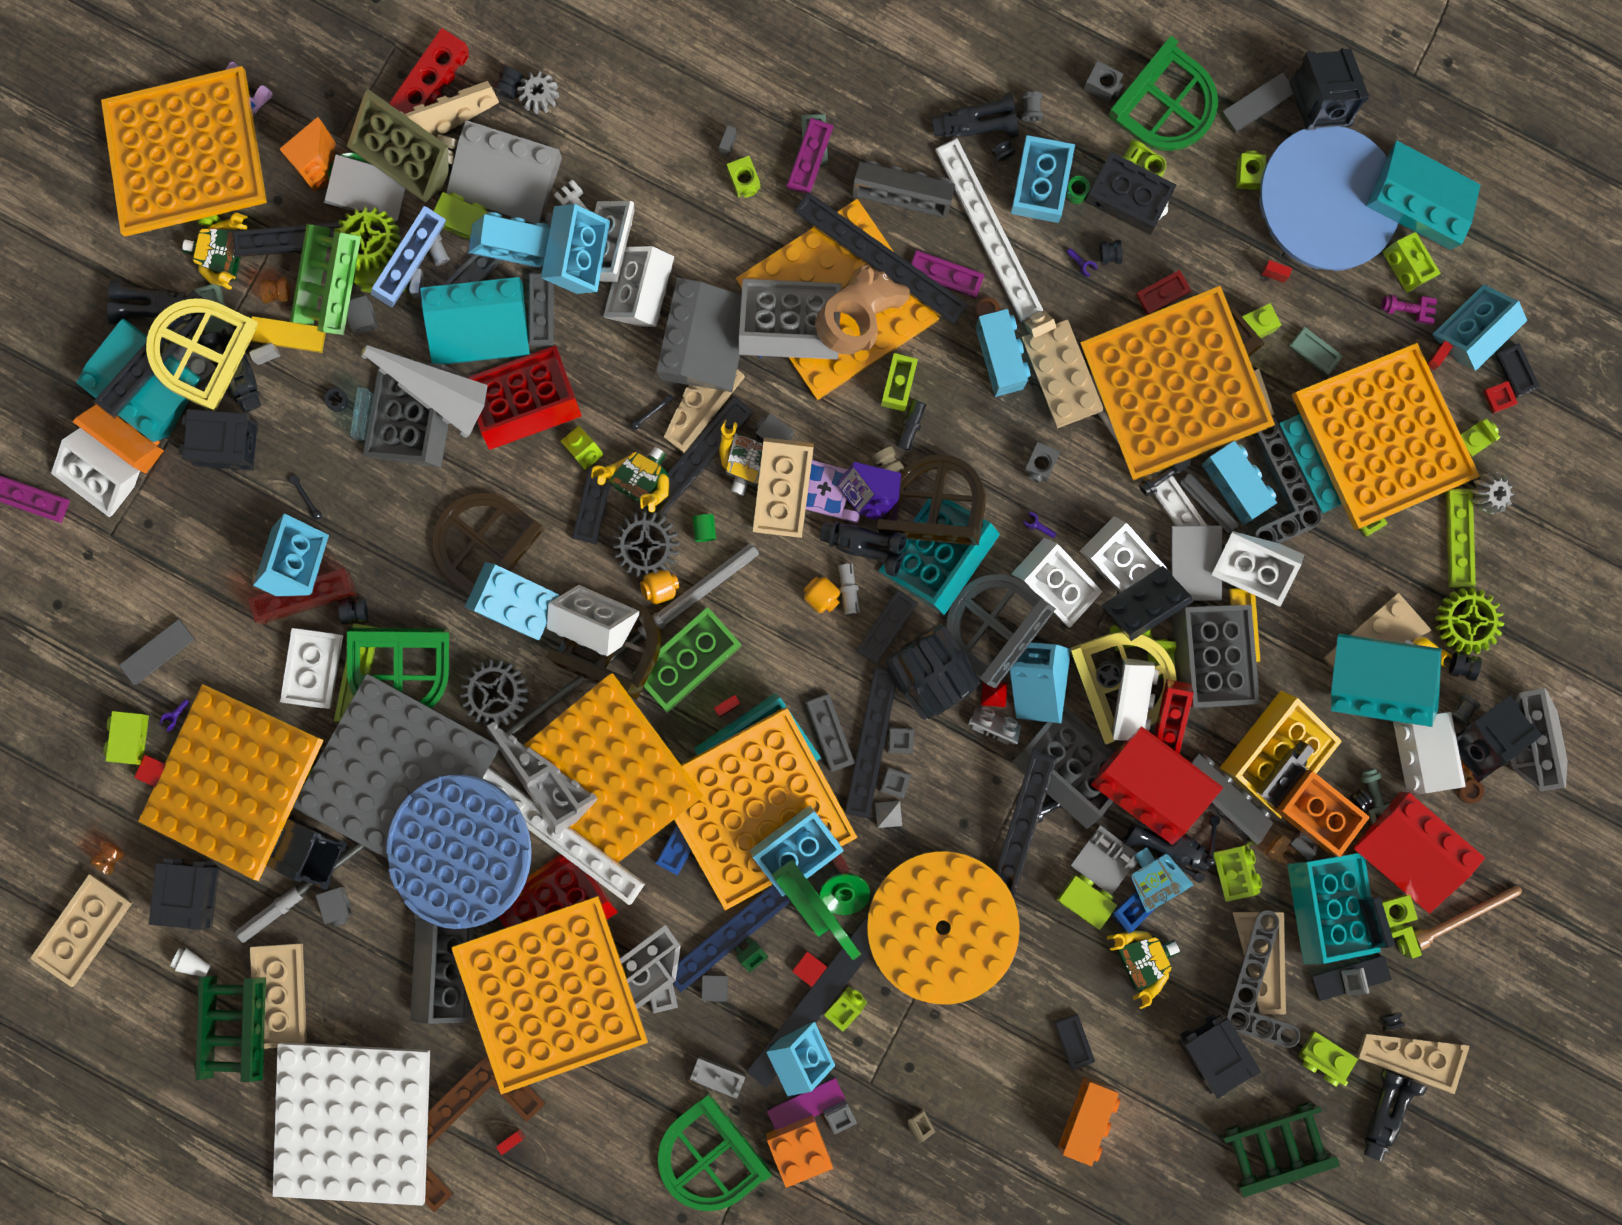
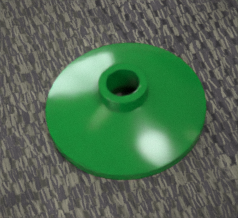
M848 873L838 874L829 878L822 885L820 898L833 914L850 915L866 906L870 899V889L867 882L857 875Z

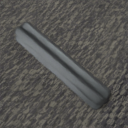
M1187 474L1180 481L1185 490L1222 526L1227 534H1231L1232 531L1238 528V522L1192 474Z

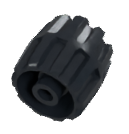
M937 625L918 635L913 641L904 644L899 650L893 652L885 661L901 694L923 720L933 718L951 708L975 691L980 684L979 678L966 653L944 625Z

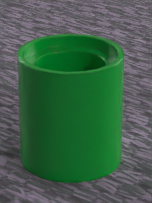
M1082 176L1073 177L1067 186L1065 195L1067 200L1073 204L1082 203L1090 190L1089 181ZM1080 186L1084 193L1080 195L1075 194L1071 187Z
M714 514L692 516L694 542L716 540Z

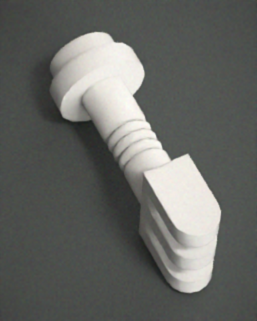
M574 180L568 182L570 187L574 189L572 192L566 186L561 188L566 197L563 198L558 192L554 194V197L561 205L576 204L589 210L579 199L584 193Z

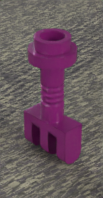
M1390 294L1383 297L1381 309L1387 314H1393L1395 310L1415 313L1416 322L1434 324L1435 319L1426 317V314L1435 315L1436 309L1427 307V305H1436L1437 299L1422 296L1418 298V304L1398 301L1396 295Z

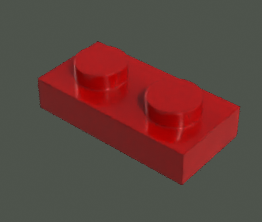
M1178 270L1139 291L1136 297L1146 314L1149 315L1186 296L1192 290L1181 271Z

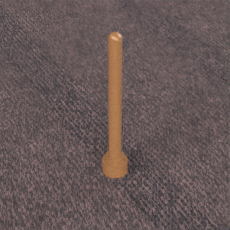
M1514 886L1429 930L1418 929L1414 931L1420 951L1430 947V943L1436 937L1519 896L1522 893V889L1519 886Z

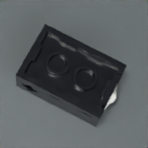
M1110 152L1086 199V203L1151 235L1158 221L1167 214L1169 199L1177 185Z

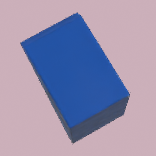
M1136 891L1117 905L1111 916L1124 932L1131 933L1155 909L1147 913Z

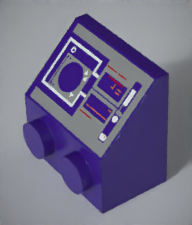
M853 462L838 481L837 487L858 514L865 515L869 519H882L899 500L901 473Z

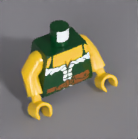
M234 213L230 219L210 225L207 229H201L197 241L191 239L184 240L183 253L194 255L193 263L198 267L199 273L210 284L223 286L231 290L232 287L228 283L230 280L236 281L241 257H235L232 231H238L237 229L247 230V226L243 225L242 221L248 218V216Z
M653 447L647 458L634 452L631 456H627L609 466L603 467L599 465L592 468L591 478L598 477L597 483L599 485H603L606 482V478L609 479V483L617 491L640 503L641 509L644 506L649 508L650 512H654L655 505L663 501L669 493L668 473L660 466L666 454L657 447Z
M1134 930L1131 933L1123 932L1107 936V939H1114L1115 946L1110 948V950L1117 951L1134 990L1140 992L1133 996V1000L1141 998L1142 1005L1139 1009L1149 1006L1152 1003V999L1161 991L1169 978L1168 972L1172 970L1168 958L1180 953L1175 940L1173 939L1161 945L1158 937L1138 930Z

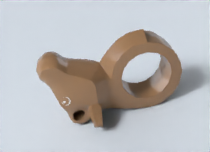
M867 264L860 266L853 272L848 286L828 299L818 311L815 322L818 337L826 347L840 354H854L860 350H870L878 336L875 314L888 308H900L909 299L910 289L906 285L893 282L885 272L873 270ZM834 312H843L851 316L859 326L860 336H850L841 331L835 323Z

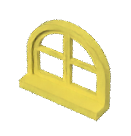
M187 299L177 302L163 310L154 320L149 330L146 351L152 372L160 383L170 391L205 407L206 411L216 412L257 329L258 322L224 305L206 299ZM190 313H205L192 340L166 329L171 322L180 316ZM211 315L236 326L223 355L197 343ZM161 337L187 349L174 376L166 369L160 356ZM192 351L218 363L204 392L178 380Z
M1122 631L1114 632L1071 647L1073 658L1105 744L1115 741L1113 740L1112 733L1114 717L1105 694L1119 689L1120 683L1113 688H1106L1100 685L1097 681L1096 668L1091 654L1118 646L1124 661V658H1127L1123 645H1134L1145 649L1155 657L1160 664L1155 666V669L1159 670L1158 675L1163 674L1164 683L1160 698L1153 706V709L1148 710L1147 719H1151L1150 725L1157 721L1166 679L1177 681L1173 662L1166 650L1154 639L1144 634L1130 641Z

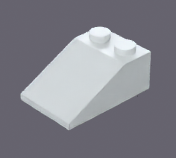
M1115 516L1080 550V553L1119 592L1124 591L1161 566H1164L1131 527Z
M1232 531L1213 570L1212 576L1277 606H1281L1302 565L1304 554L1279 543Z
M1046 538L1042 539L1012 573L1014 578L1029 586L1056 608L1053 614L1069 628L1102 593V590L1057 543Z

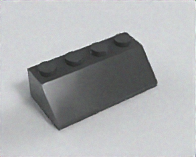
M866 161L865 163H859L854 180L853 197L948 218L955 184L951 183V180L947 178H928L922 172H913L911 174L903 172L902 168L896 166L885 168L881 167L877 162Z
M1195 754L1189 762L1223 786L1222 791L1208 808L1248 845H1259L1273 824L1269 819L1271 815L1263 807H1256L1251 803L1252 797L1242 788L1237 790L1232 785L1233 779L1223 771L1219 773L1213 767L1215 763L1207 755Z
M416 919L410 1021L426 1024L470 1022V1001L451 947L473 940L474 927L451 929L434 925L424 919Z

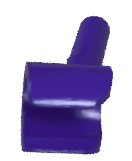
M1071 248L1067 251L1081 267L1080 273L1084 277L1091 276L1086 271L1087 265L1094 271L1097 270V265L1093 261L1086 262Z
M1028 513L1036 521L1033 524H1028L1024 521L1027 529L1036 528L1052 538L1055 537L1056 533L1040 523L1035 513Z
M184 699L171 713H165L161 717L159 725L164 720H168L171 724L166 731H171L176 724V718L190 702Z

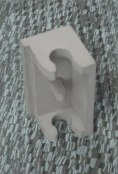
M699 1056L690 1080L737 1099L746 1074Z

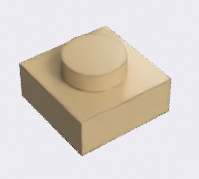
M1046 311L1037 312L1024 321L1026 330L1034 338L1057 328L1054 319Z

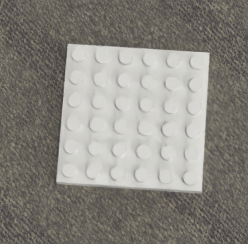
M280 1042L277 1050L273 1197L422 1206L425 1203L430 1050Z

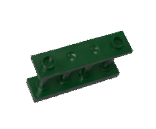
M215 975L199 977L197 986L198 1021L196 1061L194 1064L195 1080L214 1078V1071L240 1073V1082L263 1080L266 977L244 978L243 985L217 984V976ZM217 994L242 995L243 1010H216ZM216 1020L242 1021V1036L215 1035ZM215 1046L241 1047V1062L214 1061Z
M1306 1102L1298 1105V1110L1240 1128L1239 1125L1225 1129L1226 1133L1219 1135L1224 1143H1232L1243 1176L1241 1178L1242 1182L1236 1184L1239 1195L1245 1198L1340 1166L1337 1156L1332 1153L1328 1154V1151L1324 1150L1313 1117L1314 1114L1322 1112L1320 1106ZM1302 1118L1304 1119L1315 1152L1313 1155L1314 1159L1305 1162L1304 1159L1300 1158L1289 1122ZM1277 1126L1280 1127L1291 1160L1290 1166L1283 1169L1276 1166L1265 1130ZM1253 1134L1256 1135L1267 1168L1266 1174L1259 1177L1252 1174L1241 1138Z

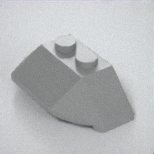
M1546 688L1521 692L1518 694L1515 702L1519 705V710L1531 724L1533 723L1542 736L1511 760L1512 769L1539 792L1566 788L1568 760L1558 711Z
M666 925L620 958L637 1009L676 981L681 945Z

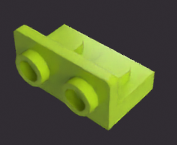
M1416 232L1396 241L1383 251V255L1407 293L1441 274Z
M1248 844L1214 852L1226 902L1255 896L1260 893L1262 881L1260 875L1255 872L1254 864L1256 863L1254 851L1249 848Z
M1315 1031L1311 1033L1297 1056L1304 1060L1302 1066L1314 1073L1318 1069L1325 1074L1323 1079L1336 1087L1339 1083L1344 1086L1348 1084L1346 1079L1358 1061L1356 1057Z

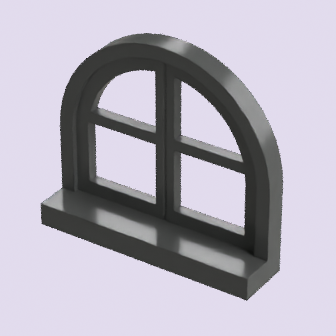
M1002 574L987 575L970 582L961 590L950 607L947 617V630L964 650L980 679L987 685L996 688L1056 608L1029 586L1014 577ZM988 589H1008L1009 591L991 615L972 600L975 596ZM1017 593L1034 608L1015 633H1013L996 620V617L1012 596ZM966 607L984 621V624L967 646L961 634V620ZM989 626H991L1006 638L1008 642L988 667L970 651Z

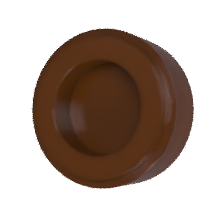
M992 297L981 298L975 307L977 318L1000 311L999 303Z
M1465 779L1466 787L1457 788L1459 799L1468 804L1479 802L1484 796L1482 783H1478L1475 779Z

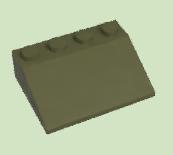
M367 89L364 93L347 147L426 203L442 190L448 175V146Z

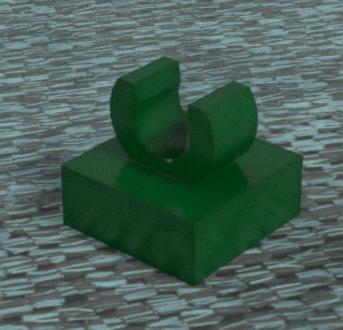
M747 938L746 941L749 947L742 951L737 946L735 950L739 954L736 958L750 973L769 956L756 941L753 942L750 938Z

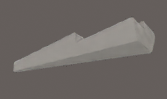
M368 345L362 349L361 357L363 359L368 358L379 366V371L382 374L388 373L398 381L397 385L427 409L432 408L439 413L446 424L451 423L462 431L460 435L465 438L470 435L484 407L488 385Z
M495 722L487 726V731L491 738L499 746V750L555 835L576 823L597 801L595 794H590L574 779L572 781L560 772L559 768L541 755L519 743L516 737L508 735Z

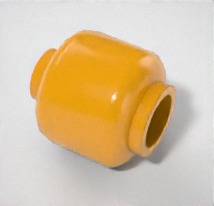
M659 569L657 573L650 572L647 576L644 575L643 581L640 582V587L646 601L650 600L651 603L658 604L673 599L676 595V589L679 588V583L675 574L671 575L668 570Z
M816 576L803 590L805 592L804 600L817 613H823L825 610L830 613L840 603L837 600L840 590L827 577L819 579Z

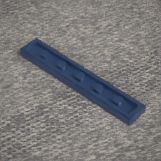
M772 884L678 962L676 981L673 984L682 992L788 905L791 900L787 895L782 896Z

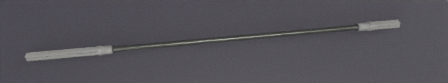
M751 543L658 613H654L652 616L655 618L659 630L665 628L669 622L757 557L759 552ZM643 624L637 628L638 632L626 640L627 642L635 645L643 638L647 640ZM622 646L617 649L609 664L629 648ZM578 676L505 732L508 735H516L588 679ZM356 843L340 855L333 872L366 847ZM306 881L298 888L294 886L281 897H277L273 900V903L235 931L237 938L243 943L249 940L279 916L287 913L291 907L304 898L303 894L315 885Z

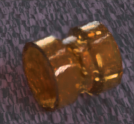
M278 278L276 281L261 279L260 293L262 302L264 304L272 303L274 300L289 302L290 287L288 279Z
M103 841L100 846V852L94 855L89 863L102 873L111 876L115 870V864L123 859L125 853L114 844Z

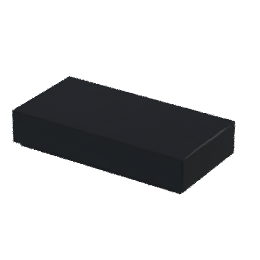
M1520 343L1495 354L1507 381L1510 383L1515 398L1540 388Z
M1363 897L1358 899L1372 947L1389 948L1394 946V939L1381 897Z
M1076 1013L1054 1021L1070 1069L1075 1070L1094 1063L1095 1059L1079 1015Z

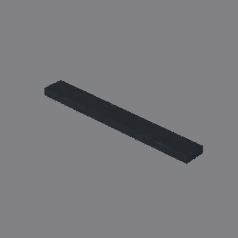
M807 192L795 208V215L870 266L873 270L885 272L893 282L906 285L910 289V296L954 326L967 308L968 304L811 193Z
M868 916L850 937L861 955L852 960L844 948L840 950L746 1071L765 1088L777 1075L767 1051L778 1039L810 1022L815 1021L816 1024L871 954L868 939Z

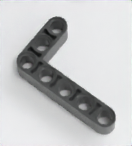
M1273 418L1275 425L1270 427V435H1265L1259 431L1254 433L1253 437L1290 514L1262 526L1253 532L1251 536L1258 538L1259 533H1265L1269 537V541L1281 544L1319 525L1322 520V514L1278 422ZM1272 446L1280 448V457H1275L1271 453ZM1282 468H1287L1291 471V479H1285L1282 476ZM1293 490L1301 492L1303 496L1301 502L1294 500L1292 496ZM1304 512L1310 513L1313 516L1312 524H1307L1304 521ZM1283 522L1289 524L1291 527V533L1289 535L1283 533L1281 530V524Z
M1263 910L1256 916L1227 1012V1018L1231 1021V1016L1234 1013L1241 1012L1246 1017L1245 1022L1239 1026L1232 1023L1237 1032L1290 1048L1298 1044L1300 1040L1298 1028L1290 1022L1254 1011L1279 927L1278 916L1271 910ZM1266 914L1272 915L1275 920L1274 925L1268 929L1263 928L1260 924L1261 917ZM1257 939H1264L1267 942V949L1262 953H1258L1253 949V943ZM1256 963L1260 967V973L1256 977L1248 976L1245 972L1247 965ZM1242 988L1252 990L1253 996L1249 1001H1242L1238 997V993ZM1261 1020L1268 1021L1270 1023L1269 1031L1264 1034L1259 1033L1256 1030L1257 1022ZM1286 1028L1293 1029L1295 1031L1294 1039L1289 1042L1282 1040V1030Z

